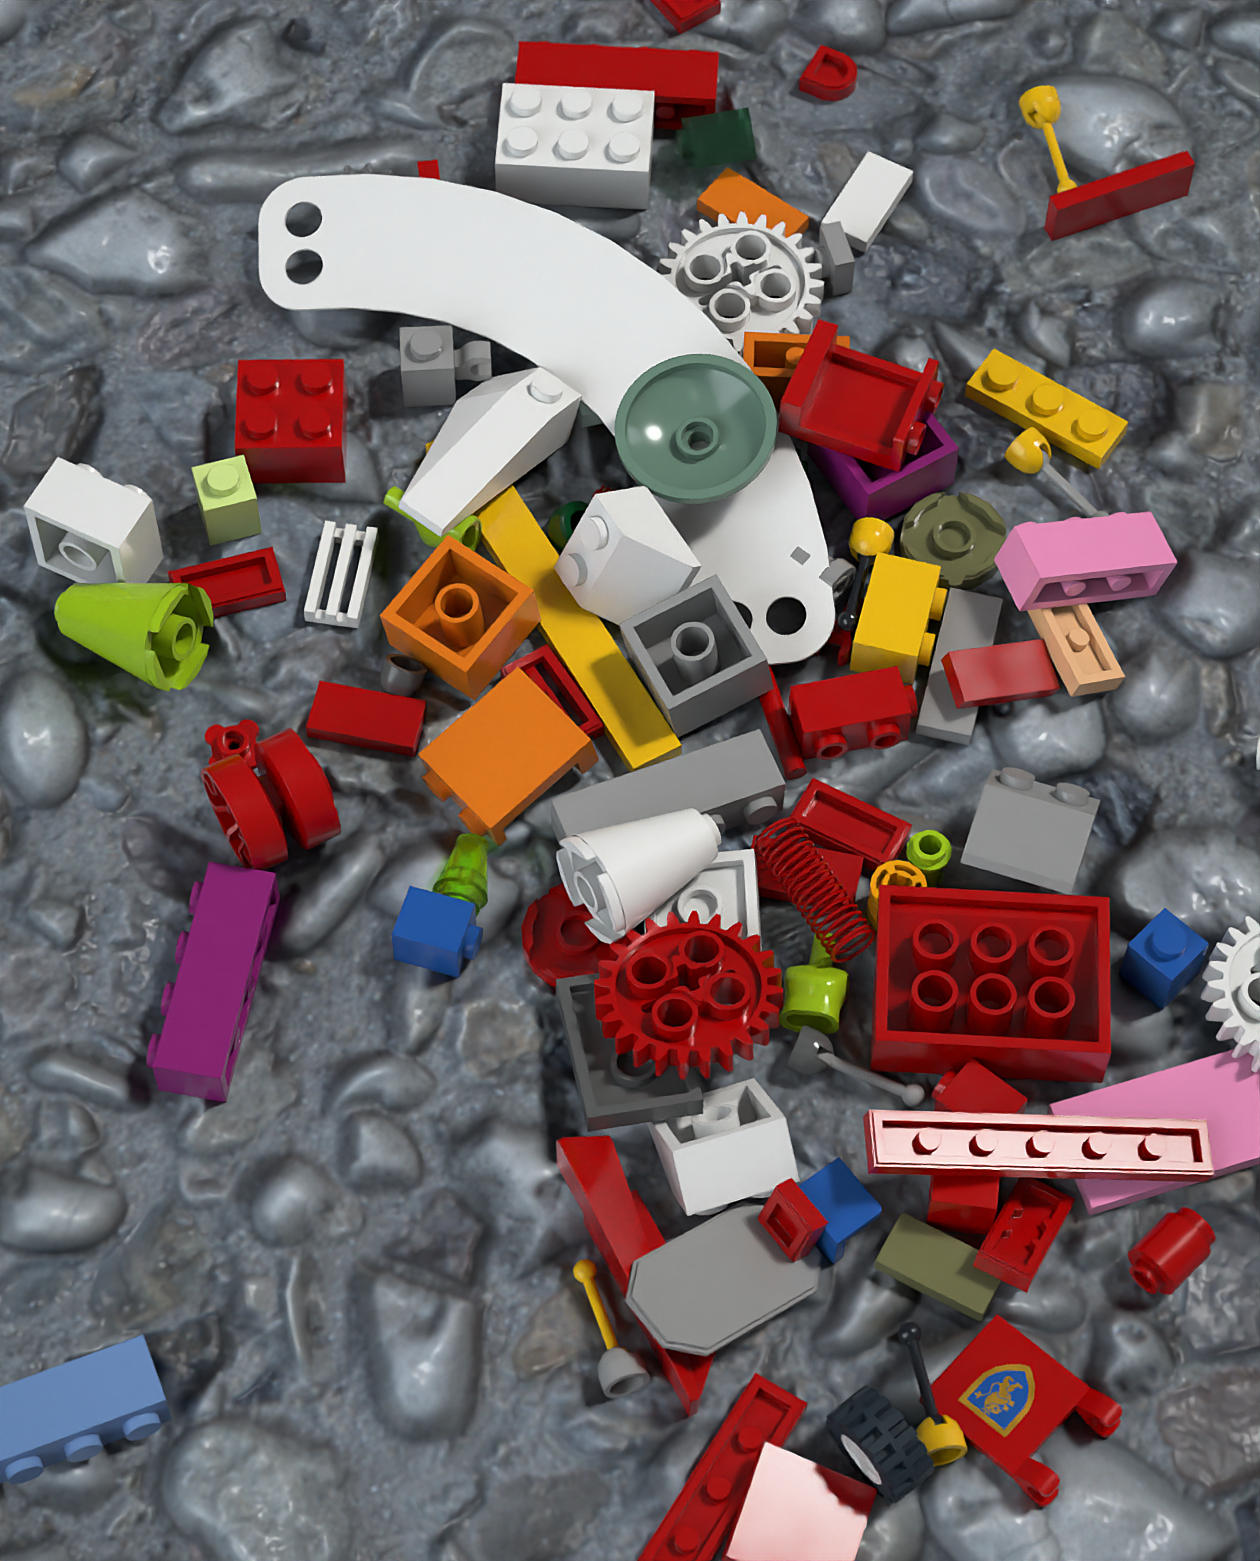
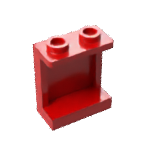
M818 319L781 399L778 432L900 472L907 454L917 455L921 447L927 426L921 423L925 412L934 414L941 400L944 383L937 381L940 361L929 358L923 372H919L837 345L839 325Z

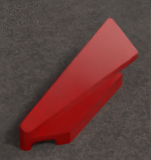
M610 1136L561 1138L556 1141L557 1166L583 1212L584 1225L626 1300L632 1263L666 1244L637 1189L630 1192ZM631 1309L688 1416L691 1417L697 1414L701 1396L717 1351L708 1356H701L662 1348Z

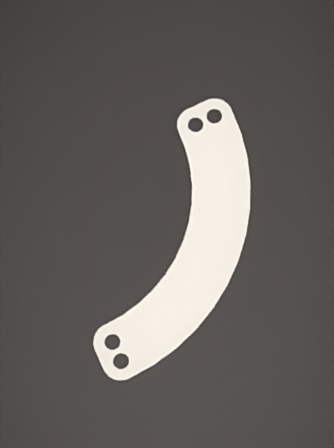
M353 174L300 177L289 180L277 187L267 197L260 211L258 222L259 278L265 293L277 305L293 311L359 309L396 312L444 322L481 335L529 359L582 395L581 401L601 419L614 437L617 410L626 391L640 375L660 362L681 355L712 354L731 359L752 371L715 324L661 274L613 241L553 211L495 191L431 178ZM302 203H310L317 206L322 213V222L316 232L306 237H297L287 230L286 217L292 208ZM304 250L314 251L322 258L323 268L316 280L308 284H296L288 278L286 267L294 254ZM777 411V439L774 451L763 471L748 486L724 499L702 504L677 503L653 495L702 565L689 587L717 574L733 603H740L750 610L752 614L750 631L766 656L768 665L796 663L811 657L828 641L835 624L832 587L819 578L824 569L829 567L827 545L809 480L789 435L778 432L779 414ZM697 441L690 448L702 450L707 447L708 443ZM797 546L811 555L803 565L790 557ZM782 598L796 599L806 609L804 625L799 631L790 635L775 633L769 628L766 620L769 607L775 601Z

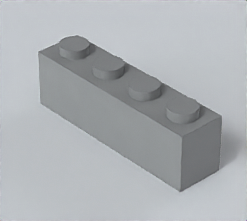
M757 729L551 799V826L558 842L570 835L693 808L701 815L708 814L714 820L720 835H722L725 830L747 822L752 825L766 822L774 817L777 812L782 811L786 783L761 730Z

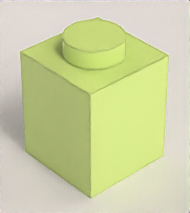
M244 455L191 467L197 503L210 546L262 533L257 497Z

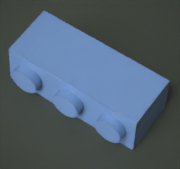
M143 1335L0 1387V1484L6 1481L10 1484L28 1482L40 1476L44 1472V1467L66 1459L69 1462H80L90 1459L102 1451L103 1445L125 1437L127 1440H140L149 1437L160 1430L162 1423L172 1420Z

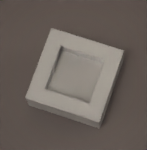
M837 221L820 225L819 245L814 248V263L822 265L821 278H826L832 296L851 293L855 259L841 222Z

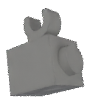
M452 325L399 328L404 407L455 405V380L485 381L492 379L490 342L473 341L465 344L458 350H454Z

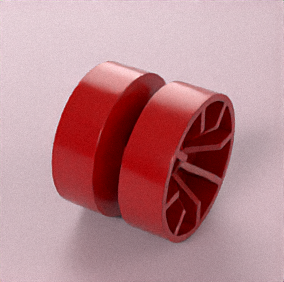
M287 728L255 743V762L259 777H257L251 766L238 753H234L201 769L203 785L214 814L230 846L244 868L265 871L288 859L287 842L282 829L283 826L292 839L304 850H309L341 834V824L328 779L317 759L309 752L304 742L291 728Z

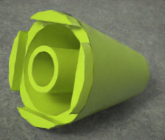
M74 583L58 597L54 610L55 619L63 635L158 690L170 692L171 688L179 691L186 688L198 675L210 646L201 643L204 626L213 628L211 600L203 588L188 583Z

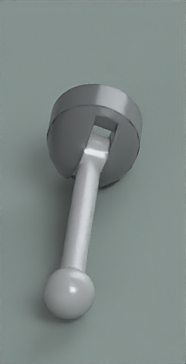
M803 1025L786 1068L812 1076L821 1074L829 1067H832L902 1096L904 1103L908 1106L915 1107L924 1101L925 1092L920 1085L912 1083L905 1086L835 1057L833 1045L828 1037L818 1030Z

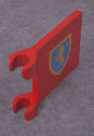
M998 1314L931 1385L938 1414L947 1415L955 1420L963 1432L964 1439L1013 1478L1021 1489L1041 1507L1050 1505L1058 1496L1060 1479L1052 1469L1032 1459V1457L1071 1413L1076 1410L1096 1433L1106 1438L1110 1437L1119 1428L1121 1423L1122 1409L1116 1401L1090 1388ZM920 1396L919 1403L923 1405L922 1398Z

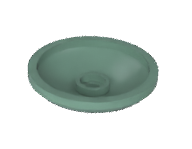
M712 354L677 356L660 362L645 371L626 391L619 404L615 419L616 446L619 457L628 474L640 486H646L651 494L668 501L685 504L714 502L729 497L748 486L758 477L769 462L777 439L776 410L772 397L763 382L740 363ZM697 441L708 443L707 447L702 450L690 448Z

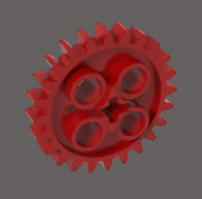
M697 911L691 912L687 923H679L675 914L668 912L667 926L659 927L652 919L647 918L645 919L646 933L644 935L630 930L625 935L626 946L615 943L609 945L610 960L599 961V979L594 980L596 1020H602V1032L605 1039L615 1038V1050L618 1055L633 1050V1062L636 1068H639L651 1059L655 1061L656 1076H661L669 1065L677 1066L680 1080H685L690 1067L698 1066L705 1079L710 1078L711 1064L717 1062L726 1071L731 1072L733 1071V1055L737 1054L743 1059L751 1061L753 1059V1043L767 1046L769 1044V1028H778L779 1009H783L781 968H774V953L772 950L761 951V937L758 934L742 940V923L740 922L724 930L721 928V915L715 914L708 924H700Z

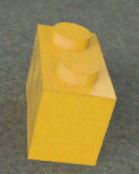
M877 552L853 641L850 670L862 673L898 666L902 681L914 684L918 665L929 666L936 634L927 633L930 619L941 620L946 601L947 589L938 587L941 566Z

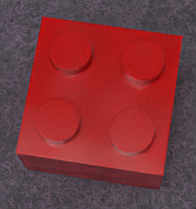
M344 359L238 360L234 450L236 457L244 455L252 484L346 483L348 392Z

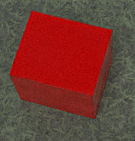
M930 1175L926 1224L940 1230L988 1235L993 1226L997 1211L1000 1177Z

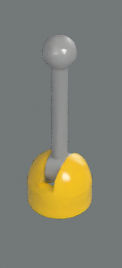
M1030 427L1021 433L1006 450L1004 458L1017 470L1024 474H1034L1042 471L1089 518L1110 516L1105 511H1097L1049 464L1051 447L1046 438L1035 427Z

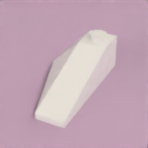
M542 367L495 376L492 379L485 380L457 400L401 498L399 508L442 537L568 442L582 395Z

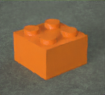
M449 535L445 537L380 615L389 645L404 655L418 660L426 666L427 670L474 701L541 621L533 589Z

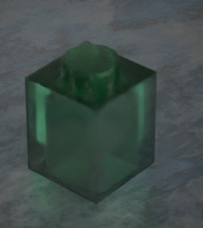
M737 107L681 118L683 129L676 130V143L681 160L688 159L689 168L701 169L757 158L749 107Z

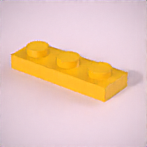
M995 348L966 383V397L1026 430L1030 427H1035L1048 442L1097 469L1102 467L1127 431L1128 421Z

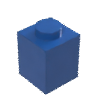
M409 886L392 932L394 960L459 978L465 960H475L483 937V927L476 925L475 903Z
M1164 908L1127 945L1119 975L1163 1010L1199 974L1209 943L1168 909Z

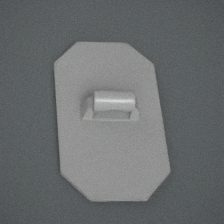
M742 1201L635 1260L632 1263L625 1301L662 1348L708 1356L816 1293L822 1253L814 1245L809 1255L793 1263L758 1221L757 1217L764 1205Z

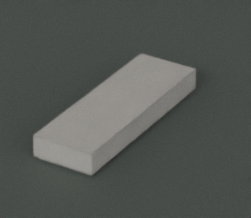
M950 587L917 723L916 734L970 746L978 707L956 708L941 659L949 651L993 646L1003 604L1002 598Z

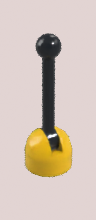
M865 517L858 519L853 524L850 533V552L859 562L847 608L838 617L839 627L846 632L854 631L858 626L859 616L857 615V609L869 566L875 563L877 552L889 554L893 543V529L889 524L877 518Z
M905 1322L898 1329V1338L904 1345H907L927 1416L916 1430L918 1435L916 1436L925 1444L928 1450L926 1453L932 1458L934 1463L932 1466L948 1464L962 1458L967 1453L968 1449L964 1435L955 1420L947 1415L938 1414L918 1343L922 1336L921 1328L914 1322Z

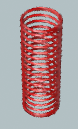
M795 817L779 819L758 835L754 848L763 857V861L768 864V868L772 870V875L777 877V882L782 884V889L787 891V896L792 898V903L801 912V917L806 919V924L811 926V931L816 933V938L821 940V945L826 948V953L831 955L830 959L835 963H842L858 956L871 945L875 939L876 931L872 929L871 925L867 924V919L862 917L863 912L857 910L858 905L852 903L853 898L847 896L848 891L842 889L843 884L837 882L838 877L833 875V870L828 868L826 861H823L824 857L818 854L819 849L813 847L814 842L809 840L808 834H804V828L799 827L800 822ZM794 823L793 828L782 832L768 846L762 848L763 844L773 833L788 824ZM797 830L801 831L800 834L793 836ZM766 834V836L762 839V841L760 842V844H759V846H758V842H759L760 839ZM802 837L806 838L805 841L799 842ZM806 844H810L809 848L802 850ZM777 847L773 853L767 854L769 849ZM811 851H815L814 855L807 857ZM783 853L777 860L772 861L774 856ZM816 858H820L819 862L811 864ZM786 861L782 867L777 868L779 863ZM821 865L825 866L824 869L816 871ZM792 867L787 874L781 875L785 869ZM825 872L830 873L828 876L821 878ZM797 874L793 880L787 881L790 876ZM830 879L835 880L833 883L826 885ZM802 881L796 888H792L794 883ZM835 886H839L838 890L829 893ZM808 887L802 894L796 895L799 890ZM840 893H844L843 897L834 900ZM813 894L807 901L801 902L804 897ZM845 900H849L848 904L839 907ZM818 901L812 908L806 909L809 904ZM850 907H854L853 911L844 914ZM823 908L817 915L811 916L814 911ZM829 914L822 922L816 923L819 918ZM854 914H859L858 918L849 921ZM834 921L827 929L821 930L824 925ZM859 921L864 922L863 925L854 928L859 923ZM839 928L832 936L826 937L829 932ZM866 933L856 943L852 944L851 946L843 950H840L846 943H848L853 938ZM872 933L870 940L858 951L848 957L835 958V955L846 953L860 945ZM844 935L837 943L831 944L834 939Z

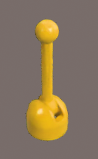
M1048 85L1034 87L1021 95L1018 104L1026 123L1034 129H1043L1059 179L1057 192L1060 193L1077 187L1076 183L1068 177L1052 124L1056 123L1061 116V102L1056 88Z

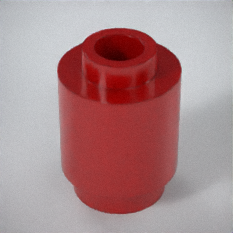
M1181 1207L1176 1213H1166L1129 1250L1128 1259L1132 1265L1129 1268L1130 1275L1142 1289L1151 1294H1155L1157 1291L1165 1295L1173 1294L1210 1256V1246L1216 1241L1213 1229L1203 1217L1190 1208Z

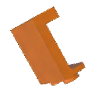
M518 666L418 753L427 771L421 778L431 792L443 803L451 797L462 809L457 816L465 827L479 840L487 835L498 847L507 840L503 831L504 828L573 766L583 775L599 761L592 740Z

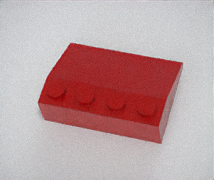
M879 885L870 1070L945 1075L950 1069H954L959 1073L966 1063L973 1058L999 1078L1103 1083L1111 1055L1110 897Z

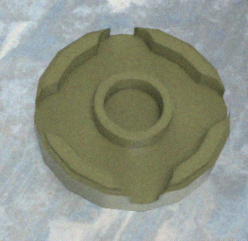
M946 492L935 493L915 503L903 521L899 544L903 558L941 566L938 587L950 590V587L960 590L972 589L992 579L998 571L994 558L1006 540V528L1003 518L991 504L973 494L959 492V496H945Z

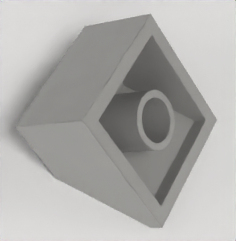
M1005 767L1002 769V772L992 769L984 785L960 863L1071 895L1084 860L1100 800L1089 797L1090 793L1088 790L1074 784L1058 783L1056 787L1036 782L1034 781L1035 776L1022 769Z

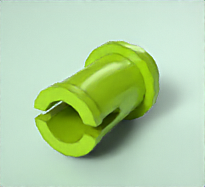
M924 830L911 837L907 843L906 855L908 861L917 866L924 874L927 887L937 888L936 882L939 884L942 882L943 868L947 866L951 859L952 848L948 839L938 831Z

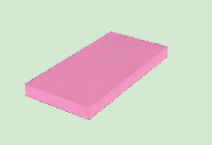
M1234 1049L1049 1104L1047 1111L1048 1115L1207 1119L1214 1176L1212 1178L1260 1164V1070L1256 1073L1251 1071L1254 1056L1249 1053L1233 1058L1231 1055ZM1075 1179L1089 1216L1199 1183Z

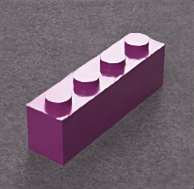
M209 862L204 881H195L189 902V913L194 915L190 932L181 931L176 946L175 963L180 965L175 983L167 982L162 996L161 1015L166 1016L161 1034L154 1033L152 1035L147 1051L146 1064L148 1068H153L159 1091L220 1102L227 1101L280 900L276 873Z

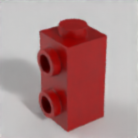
M898 666L790 686L788 716L803 760L811 758L831 760L842 756L848 751L868 747L877 750L887 749L895 746L900 741L908 740L911 718L918 716V707L912 685L904 686Z

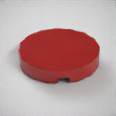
M563 883L550 888L549 893L542 896L539 900L536 898L528 907L521 925L523 956L533 973L553 987H556V979L599 973V961L610 960V944L599 940L584 923L594 917L584 903L574 907ZM625 936L614 943L626 946Z

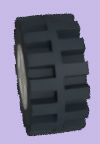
M868 1385L863 1386L826 1417V1424L831 1429L829 1432L832 1438L838 1442V1448L842 1454L848 1457L851 1466L856 1471H859L863 1480L869 1486L872 1485L878 1489L877 1494L882 1498L885 1497L889 1503L896 1504L934 1473L933 1460L926 1453L928 1450L925 1444L917 1438V1432L911 1425L906 1423L902 1413L898 1409L895 1410L891 1402L884 1395L881 1397L875 1388H870Z

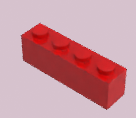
M519 41L515 84L655 91L654 128L715 132L719 52L696 49L674 50L650 47L602 46L599 44H566L548 41Z

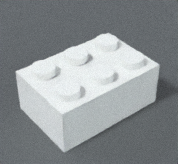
M503 83L495 159L496 192L530 204L648 210L655 91Z

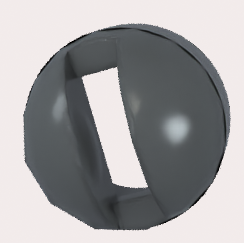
M388 654L385 656L380 671L379 682L385 693L410 697L416 694L422 686L427 668L424 664L409 656Z

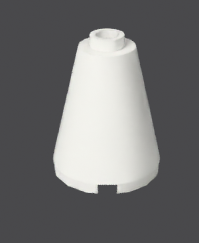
M689 808L570 835L559 842L565 848L556 851V859L561 879L574 907L584 903L594 917L584 923L599 940L611 944L622 939L626 933L633 930L711 864L718 856L717 846L721 844V835L716 823L708 814L701 815L697 810Z

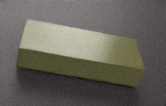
M901 1212L874 1264V1269L979 1322L982 1321L1002 1283L1001 1280L973 1267L979 1250Z

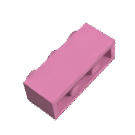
M1118 512L1110 516L1085 519L1071 517L1064 521L1047 523L1025 522L1014 526L994 558L1019 611L1154 596L1178 563L1152 512L1132 514Z

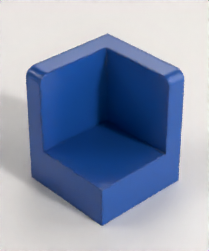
M840 1157L799 1185V1188L828 1222L816 1245L833 1264L843 1258L846 1241L881 1215L882 1208Z

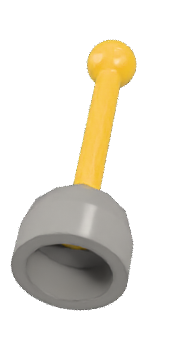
M588 1259L579 1260L574 1265L573 1274L579 1282L584 1284L607 1347V1351L602 1355L598 1363V1378L603 1392L609 1398L631 1395L644 1388L650 1381L645 1362L636 1350L629 1347H619L594 1279L597 1274L596 1265Z

